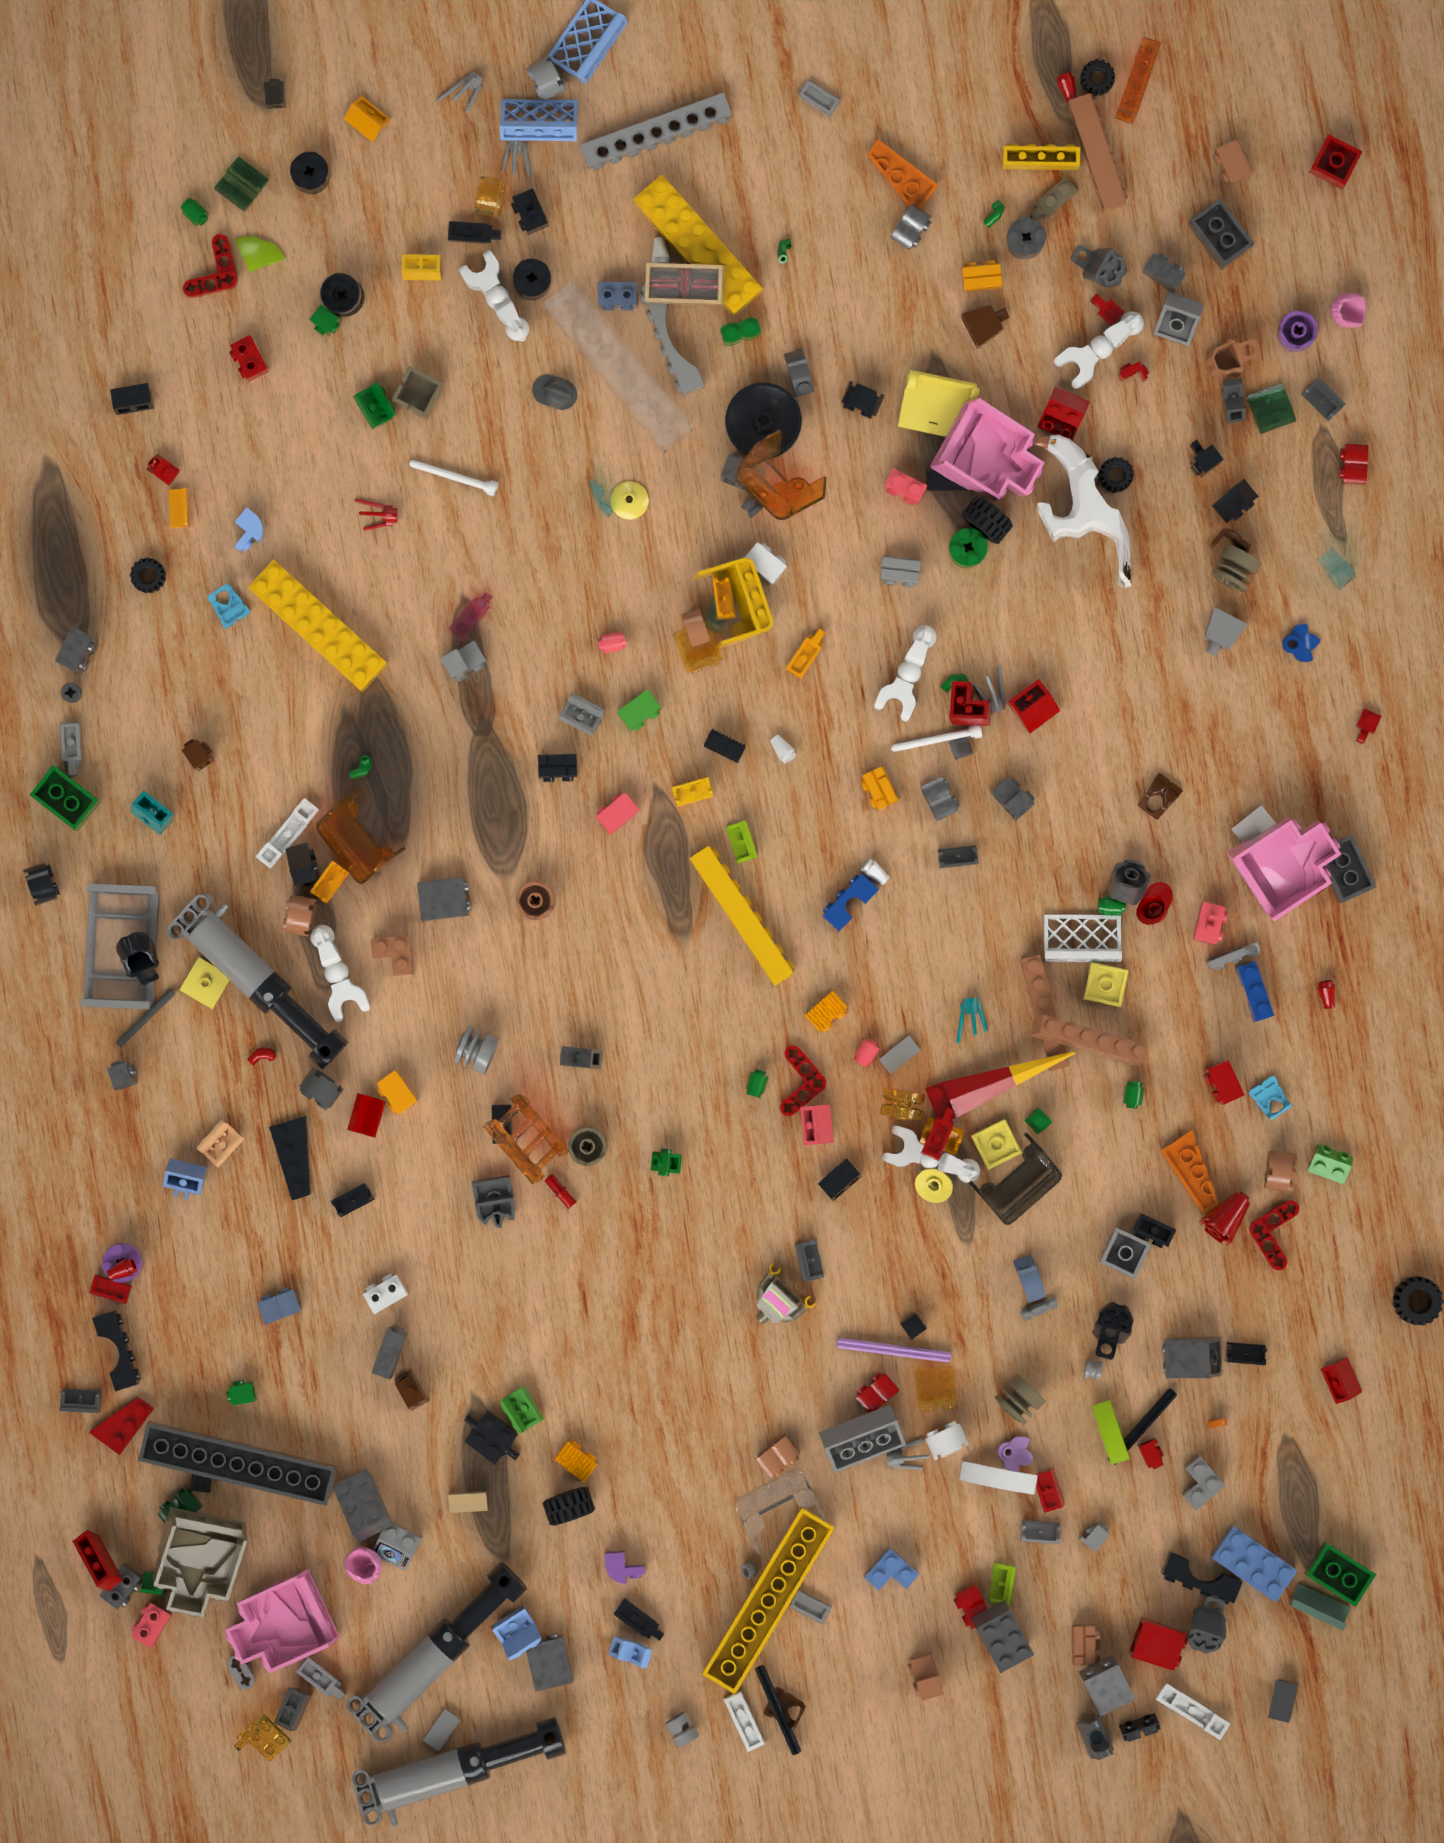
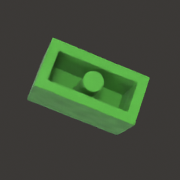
M647 689L618 710L617 714L630 731L635 730L637 732L645 726L643 722L649 718L653 720L661 714L659 712L661 706Z

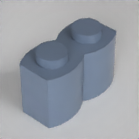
M287 1287L279 1290V1295L272 1297L269 1294L260 1298L261 1302H258L257 1305L265 1325L302 1311L294 1289L290 1290Z

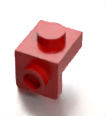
M1140 362L1133 365L1128 363L1120 368L1121 371L1118 373L1120 381L1138 373L1142 381L1145 382L1148 379L1147 375H1149L1144 364L1141 365Z
M158 454L150 459L146 469L168 486H170L180 472L178 468Z

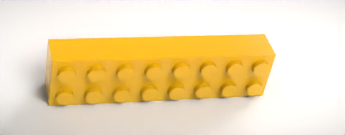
M662 174L633 199V204L686 264L725 266L724 307L733 317L763 293V288Z
M274 559L248 586L249 590L362 693L388 665L385 660Z

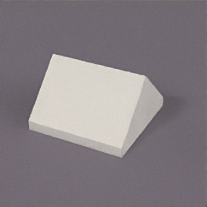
M1260 805L1231 830L1241 842L1244 840L1251 841L1276 823Z

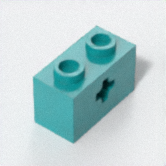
M144 790L131 804V813L159 835L173 822V813Z

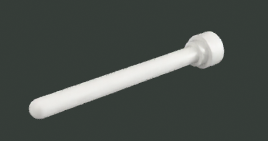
M416 460L409 462L410 467L483 489L484 492H487V495L493 497L498 489L499 482L493 480L483 482Z
M972 725L969 726V729L893 744L891 750L897 752L968 736L971 738L975 737V739L982 738V731L980 726Z

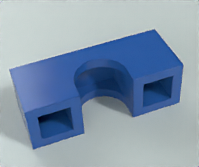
M856 874L849 882L851 886L847 890L842 889L836 895L838 900L833 905L829 903L822 910L825 913L822 917L838 932L852 919L846 911V902L851 898H858L866 904L879 890L863 874L860 877Z
M1256 961L1236 967L1235 970L1240 984L1246 993L1253 1021L1257 1022L1275 1016Z

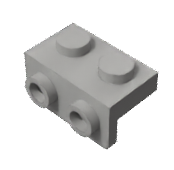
M571 693L558 719L593 736L605 710L598 704H592L582 696Z

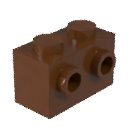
M191 739L183 745L185 748L182 749V752L195 770L200 771L214 762L210 755L212 750L206 742Z

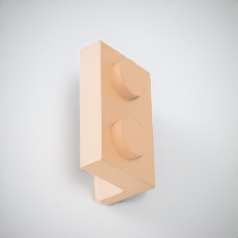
M221 1120L213 1127L208 1136L201 1140L197 1149L219 1168L244 1138L228 1123Z

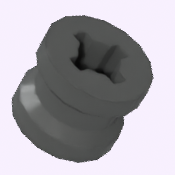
M753 495L741 505V508L748 512L750 518L754 517L765 507L763 503L757 500L758 497L756 495Z
M68 683L62 687L61 696L69 703H76L81 699L82 691L79 686Z

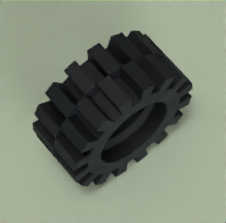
M1095 59V61L1091 60L1084 66L1080 75V83L1083 85L1084 91L1087 90V93L1094 94L1093 96L1099 94L1102 96L1104 93L1109 92L1115 81L1114 68H1111L1109 62L1106 63L1103 59L1102 61ZM1101 71L1105 75V81L1102 84H1094L1090 79L1092 72Z
M1122 457L1107 459L1102 464L1098 474L1101 486L1105 487L1107 491H1112V493L1126 490L1134 478L1133 467L1128 463L1129 461L1123 460ZM1112 468L1122 470L1124 476L1121 481L1113 482L1109 478V471Z
M141 558L131 567V582L135 588L144 593H154V591L160 590L159 588L163 587V583L166 580L164 567L153 558ZM146 568L153 569L155 572V578L150 583H145L141 579V572Z

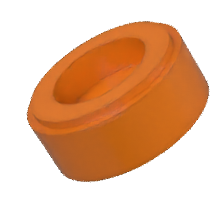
M1226 1418L1207 1422L1209 1429L1228 1425Z

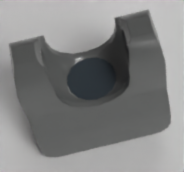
M1097 1713L1093 1717V1721L1088 1723L1086 1721H1078L1076 1726L1090 1759L1101 1760L1114 1754V1747L1102 1718Z

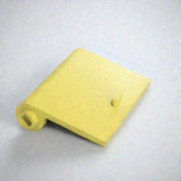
M909 369L897 427L946 437L964 403L977 399L980 388H977L976 383Z

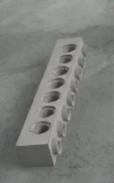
M723 92L580 145L588 170L593 169L595 171L603 168V164L620 162L622 157L637 156L640 154L639 151L644 149L650 151L657 148L658 144H670L677 137H689L693 135L694 131L699 129L700 131L710 129L713 124H725L729 122V118H732V114ZM712 109L716 114L714 117H707L705 112ZM690 116H695L698 121L695 124H690L687 119ZM676 122L680 125V128L675 131L669 128L670 124ZM654 129H659L662 131V134L659 137H654L651 132ZM635 136H642L644 141L640 144L633 141ZM618 142L626 144L623 150H618L615 146ZM602 148L608 151V154L604 157L597 154Z

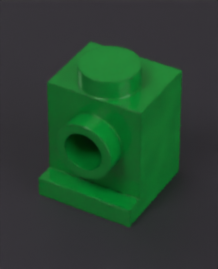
M1037 1108L1024 1120L1037 1135L1052 1123L1051 1119L1040 1108Z

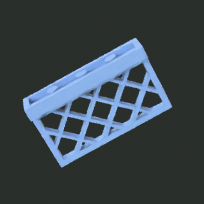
M585 0L549 53L553 60L552 63L586 85L627 25L626 17L598 0ZM591 2L597 5L598 12L587 14V7ZM611 14L614 17L611 22L603 24L601 15ZM599 16L600 25L590 27L588 18ZM586 19L587 28L577 30L576 23L578 20ZM601 29V37L592 40L591 31ZM588 32L590 40L579 43L578 34ZM575 35L576 44L566 46V38ZM590 44V53L581 55L580 46ZM577 47L579 56L568 58L567 49ZM558 51H565L566 59L558 61L553 58ZM580 60L581 66L577 72L570 69L569 62Z
M502 99L500 140L577 141L578 100ZM506 106H514L515 109L510 112L506 109ZM528 106H533L535 109L529 112L525 108ZM553 107L554 109L548 112L544 108ZM565 107H574L569 112L563 109ZM520 111L525 114L521 118L516 116ZM538 112L544 114L540 118L535 116V114H537ZM560 112L563 116L556 118L554 114Z

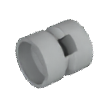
M686 1711L676 1715L664 1724L668 1732L674 1735L673 1740L678 1748L690 1743L699 1736L696 1728L690 1725L691 1720Z

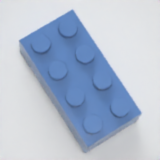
M1232 1524L1210 1555L1212 1559L1274 1602H1277L1298 1571Z

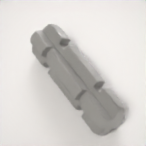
M1054 1297L1047 1299V1302L1042 1301L1031 1306L1029 1310L1027 1308L1022 1310L1021 1316L1024 1321L1032 1319V1316L1037 1317L1048 1312L1050 1308L1051 1310L1057 1308V1301Z

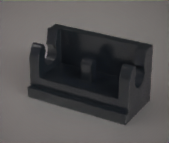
M148 383L110 389L113 410L116 415L154 409Z
M846 1158L824 1177L818 1185L834 1202L856 1183L862 1175Z
M364 1183L333 1199L331 1203L335 1207L338 1216L343 1217L375 1200L367 1183Z
M1227 1342L1225 1361L1229 1363L1266 1365L1265 1354L1267 1348L1265 1345Z

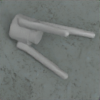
M472 71L438 97V101H441L464 84L452 100L456 101L466 89L471 92L475 90L465 109V112H469L478 93L482 89L483 79Z
M509 140V143H506L501 172H504L510 152L513 154L512 175H515L517 154H521L523 151L527 176L531 178L527 144L524 141Z
M1000 665L997 666L1000 697L999 695L996 696L990 676L986 675L992 696L988 698L992 707L991 714L1004 710V704H1006ZM973 684L981 700L987 701L977 684Z
M924 1438L907 1443L906 1446L888 1452V1467L923 1470L922 1466L904 1465V1461L928 1459L930 1455L903 1457L902 1452L899 1451L924 1442Z

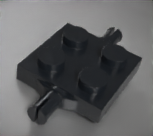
M489 1410L478 1421L469 1414L464 1419L467 1424L473 1427L470 1435L464 1442L495 1465L505 1454L514 1460L518 1458L520 1454L511 1448L518 1433Z

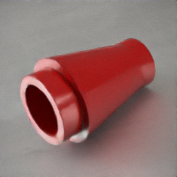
M1071 72L1057 76L1056 83L1066 102L1077 98L1075 79Z
M1333 980L1318 982L1316 989L1324 1009L1335 1008V984H1333Z
M124 1258L111 1269H108L107 1275L111 1281L133 1276L137 1272V1266L132 1258Z

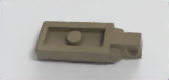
M1064 177L1034 205L1036 210L1030 215V218L1038 220L1042 216L1045 219L1048 216L1050 217L1074 196L1078 190Z

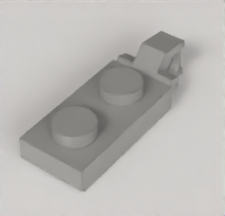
M60 723L62 762L64 767H68L69 776H78L77 766H82L80 723Z
M1253 942L1208 959L1206 963L1208 968L1219 970L1226 967L1225 963L1230 961L1237 963L1243 960V956L1249 955L1254 957L1261 953L1258 943Z
M308 1656L296 1672L325 1696L327 1695L331 1698L334 1695L339 1700H342L346 1695V1692L339 1687L341 1683L311 1657Z

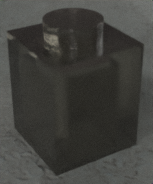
M270 79L269 82H264L267 109L287 108L284 82L280 81V79Z

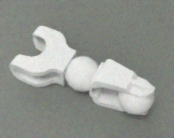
M489 249L483 252L486 267L482 272L474 273L467 265L460 266L458 270L466 285L470 289L481 291L485 295L487 304L494 309L498 318L506 326L507 336L514 341L526 340L529 333V324L525 319L518 316L510 299L509 292L501 286L499 282L501 267L493 253Z
M1127 312L1121 317L1119 323L1105 330L1103 335L1094 337L1090 345H1086L1084 348L1069 347L1057 356L1053 363L1058 367H1062L1069 362H1074L1079 366L1080 373L1072 381L1073 389L1077 390L1092 379L1094 367L1100 361L1099 359L1109 357L1113 349L1118 348L1129 336L1137 335L1143 330L1144 320L1137 312Z
M920 625L914 630L912 636L914 644L908 651L904 659L905 661L898 666V677H896L894 683L886 685L880 690L874 709L881 710L887 700L896 698L903 705L901 720L904 722L909 720L916 705L915 697L912 694L914 683L921 677V667L923 666L927 649L931 648L937 639L934 628L929 625Z
M318 925L311 931L310 939L312 944L319 950L322 966L325 967V978L331 983L332 995L329 998L328 1007L334 1020L338 1023L343 1019L341 1006L346 1000L356 1001L364 1012L370 1010V1004L365 990L360 986L354 985L350 978H348V967L342 962L341 954L334 944L335 936L333 930L327 925Z
M896 1125L892 1127V1133L903 1139L904 1149L899 1154L884 1153L881 1158L882 1160L899 1167L907 1166L913 1162L921 1163L926 1169L935 1168L941 1172L956 1174L965 1183H971L978 1179L980 1166L975 1160L968 1158L960 1160L945 1152H942L939 1161L921 1154L924 1145L919 1142L914 1131Z

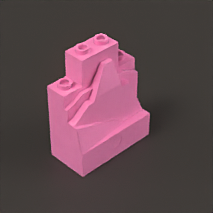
M977 398L964 403L930 467L965 489L974 490L991 501H996L1005 496L1007 489L1019 497L1029 495L1034 489V481L1043 472L1042 467L1045 462L1026 451L1033 444L1032 439L1035 435L1033 432L982 399Z
M1287 817L1251 841L1244 840L1227 852L1256 899L1273 921H1276L1332 884L1329 879L1332 875L1326 867H1322L1341 855L1338 850L1341 846L1335 838L1331 839L1328 834L1331 831L1325 822L1322 824L1316 820L1299 832L1301 827L1295 819L1292 821Z
M309 1569L294 1574L237 1603V1610L244 1620L225 1629L226 1639L232 1644L234 1656L240 1664H245L261 1656L263 1667L268 1670L269 1674L326 1649L340 1639Z

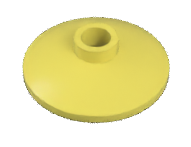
M623 482L611 494V507L623 519H636L643 515L648 507V494L644 487L636 482ZM628 496L633 498L631 503L626 502Z
M935 1168L921 1171L915 1180L916 1191L926 1201L932 1203L944 1202L952 1194L953 1184L950 1177L945 1172Z

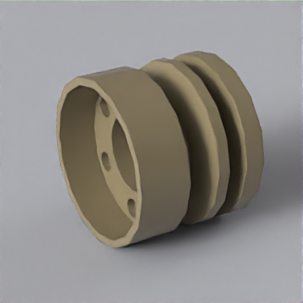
M1227 544L1220 556L1226 564L1217 562L1215 566L1219 570L1213 569L1211 575L1224 586L1245 593L1248 587L1244 583L1251 584L1252 582L1246 576V573L1256 575L1262 563L1249 553Z
M1016 1374L1009 1382L1013 1391L1010 1393L1006 1389H1002L1001 1391L1007 1398L1004 1400L998 1394L995 1399L1011 1418L1025 1425L1027 1421L1021 1415L1025 1413L1031 1418L1032 1414L1028 1408L1031 1406L1039 1410L1046 1400Z

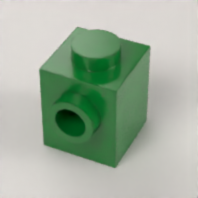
M322 305L318 307L309 319L315 325L314 330L322 336L324 333L328 336L331 333L335 334L340 328V319Z
M244 1380L234 1381L233 1385L228 1387L229 1391H226L227 1400L232 1403V1406L257 1400L253 1382L244 1383Z

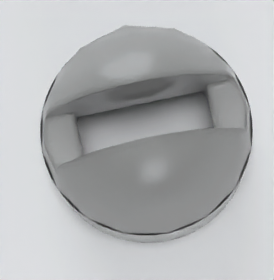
M753 1562L745 1563L741 1567L746 1579L756 1576L758 1569H755L756 1564Z

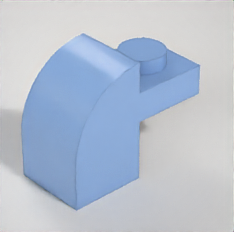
M246 508L235 521L246 532L234 546L241 553L244 550L247 552L254 544L252 542L253 539L261 543L264 537L262 521L250 509Z
M613 1636L608 1655L618 1660L631 1662L639 1667L647 1668L652 1650L640 1642Z

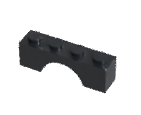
M117 1310L92 1318L97 1336L113 1341L119 1351L118 1364L109 1373L115 1392L140 1384L141 1375L139 1369L134 1367L133 1361H135L133 1351L128 1348L127 1343L130 1341L127 1332H123L122 1329L124 1321L121 1313L118 1314Z
M1170 1551L1161 1570V1574L1165 1575V1580L1175 1583V1580L1180 1581L1183 1587L1193 1590V1587L1201 1590L1200 1594L1205 1596H1217L1225 1600L1227 1605L1229 1602L1235 1603L1243 1583L1240 1579L1225 1573L1211 1581L1199 1580L1192 1575L1189 1568V1560Z

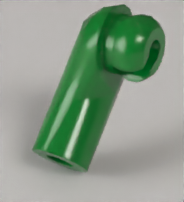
M999 200L992 204V208L995 211L983 220V223L988 228L1001 218L1005 210L1004 204H1001Z
M790 239L779 241L777 257L782 264L788 260L786 249H791L792 247Z
M963 673L951 674L940 687L948 693L952 688V681L969 682V679Z
M363 755L360 758L358 768L348 771L351 780L366 776L372 766V760L369 756Z

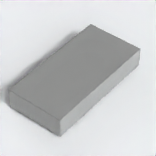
M809 79L798 95L799 98L829 117L840 103V99Z
M907 1036L883 1055L879 1061L892 1074L921 1050L910 1036Z
M799 1589L789 1604V1607L821 1624L824 1623L832 1608Z
M445 1708L423 1741L439 1752L461 1719Z

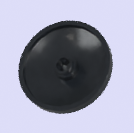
M764 382L751 384L741 389L730 401L725 416L726 431L731 443L744 455L759 460L779 457L791 449L799 437L802 425L801 411L795 398L783 387Z

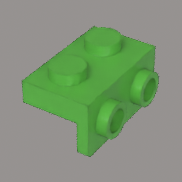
M1317 1144L1308 1167V1172L1344 1185L1352 1167L1353 1157L1346 1152L1333 1150L1327 1145Z
M525 1386L500 1400L502 1410L508 1415L513 1428L519 1434L544 1419Z

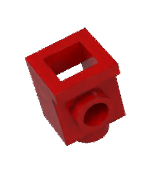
M1156 1438L1138 1445L1147 1467H1152L1153 1469L1164 1465L1161 1459L1164 1456L1160 1446H1155L1158 1443Z

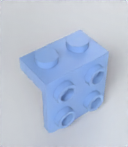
M523 1605L490 1626L502 1643L509 1660L520 1657L523 1652L535 1647L542 1639L534 1620Z

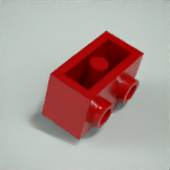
M251 335L230 345L232 350L229 353L234 362L238 361L240 365L238 371L242 379L247 378L248 382L269 372Z

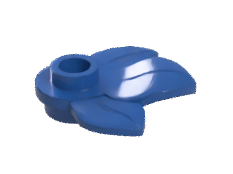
M1300 624L1295 626L1291 634L1283 639L1282 647L1287 653H1293L1298 661L1310 662L1313 660L1310 651L1320 643V639L1315 635L1308 634L1307 624ZM1289 641H1294L1295 646L1293 648L1289 647Z

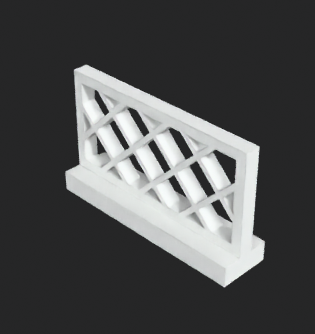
M1044 915V962H1121V916ZM1048 920H1057L1061 926L1053 932L1048 927ZM1069 920H1076L1080 924L1074 932L1065 925ZM1089 920H1095L1099 924L1093 932L1084 925ZM1108 920H1117V927L1112 932L1104 925ZM1062 927L1071 934L1065 941L1056 934ZM1081 927L1090 934L1084 941L1075 934ZM1101 927L1109 934L1103 941L1095 935ZM1053 936L1061 943L1058 948H1048V941ZM1072 936L1080 943L1076 949H1071L1066 944ZM1091 937L1099 943L1095 949H1090L1085 944ZM1112 937L1117 941V949H1109L1104 943Z

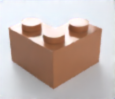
M409 935L371 939L372 958L391 957L393 976L414 974L411 937Z
M932 1652L909 1658L911 1663L907 1664L910 1676H915L916 1682L913 1683L916 1697L920 1696L923 1701L944 1695Z

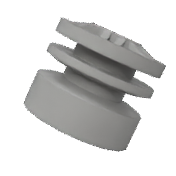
M468 1026L457 1045L454 1063L459 1064L462 1057H465L464 1067L472 1060L474 1061L473 1070L485 1075L500 1038L487 1033L485 1038L481 1040V1030L478 1029L473 1037L471 1035L474 1027Z

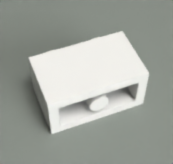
M757 542L745 558L751 559L755 564L758 575L773 586L787 569L786 561L779 555L775 557L771 554V548L765 543L760 545Z

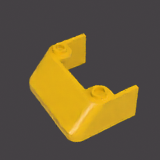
M741 558L699 571L693 576V580L711 575L713 579L724 580L729 578L731 580L732 591L742 621L733 625L731 629L732 638L719 642L716 645V649L748 640L772 628L773 618L755 564L751 559Z

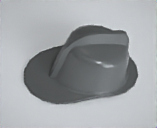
M553 375L540 376L535 380L532 387L533 396L538 402L555 409H569L577 400L575 386L568 380Z

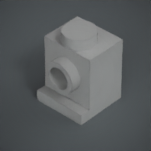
M1099 1521L1095 1525L1091 1524L1084 1532L1086 1536L1080 1535L1079 1539L1095 1552L1110 1535L1107 1532L1109 1528Z

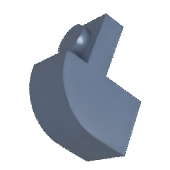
M1028 1255L1014 1260L1013 1263L1028 1303L1047 1297L1032 1256Z

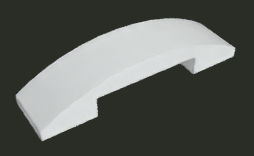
M304 798L272 839L256 855V858L271 869L286 853L285 849L291 847L319 809Z
M962 1461L959 1480L1035 1495L1038 1475Z
M1167 1683L1164 1684L1156 1697L1157 1701L1173 1709L1219 1740H1221L1230 1726L1229 1722Z

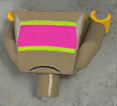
M773 1263L769 1267V1273H766L758 1284L756 1295L758 1303L756 1306L760 1312L756 1318L762 1324H765L769 1319L775 1324L779 1321L783 1323L795 1321L807 1311L806 1308L814 1307L816 1302H813L810 1306L807 1304V1300L811 1296L801 1300L776 1276L780 1273L781 1268L777 1272H772Z

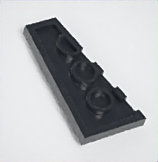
M307 1116L269 1127L291 1199L296 1200L311 1195Z

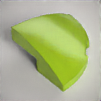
M255 236L235 239L250 273L285 259L280 249L270 241L267 242Z

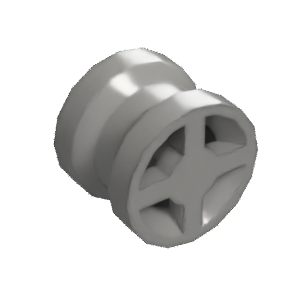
M1087 1359L1084 1378L1088 1379L1091 1377L1099 1381L1102 1362L1094 1363Z

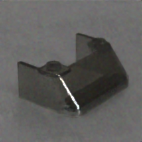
M1027 1132L1024 1136L1031 1144L1023 1150L1022 1158L1025 1161L997 1186L992 1182L985 1183L979 1189L972 1181L969 1182L981 1199L1005 1225L1015 1222L1056 1186L1062 1178L1060 1170Z

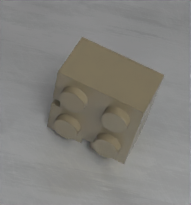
M409 366L402 379V383L406 387L404 389L399 384L392 402L408 411L410 409L415 415L428 420L445 386L442 382Z

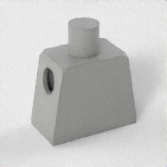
M1215 607L1211 613L1204 639L1210 642L1206 652L1216 656L1220 648L1229 650L1248 624Z

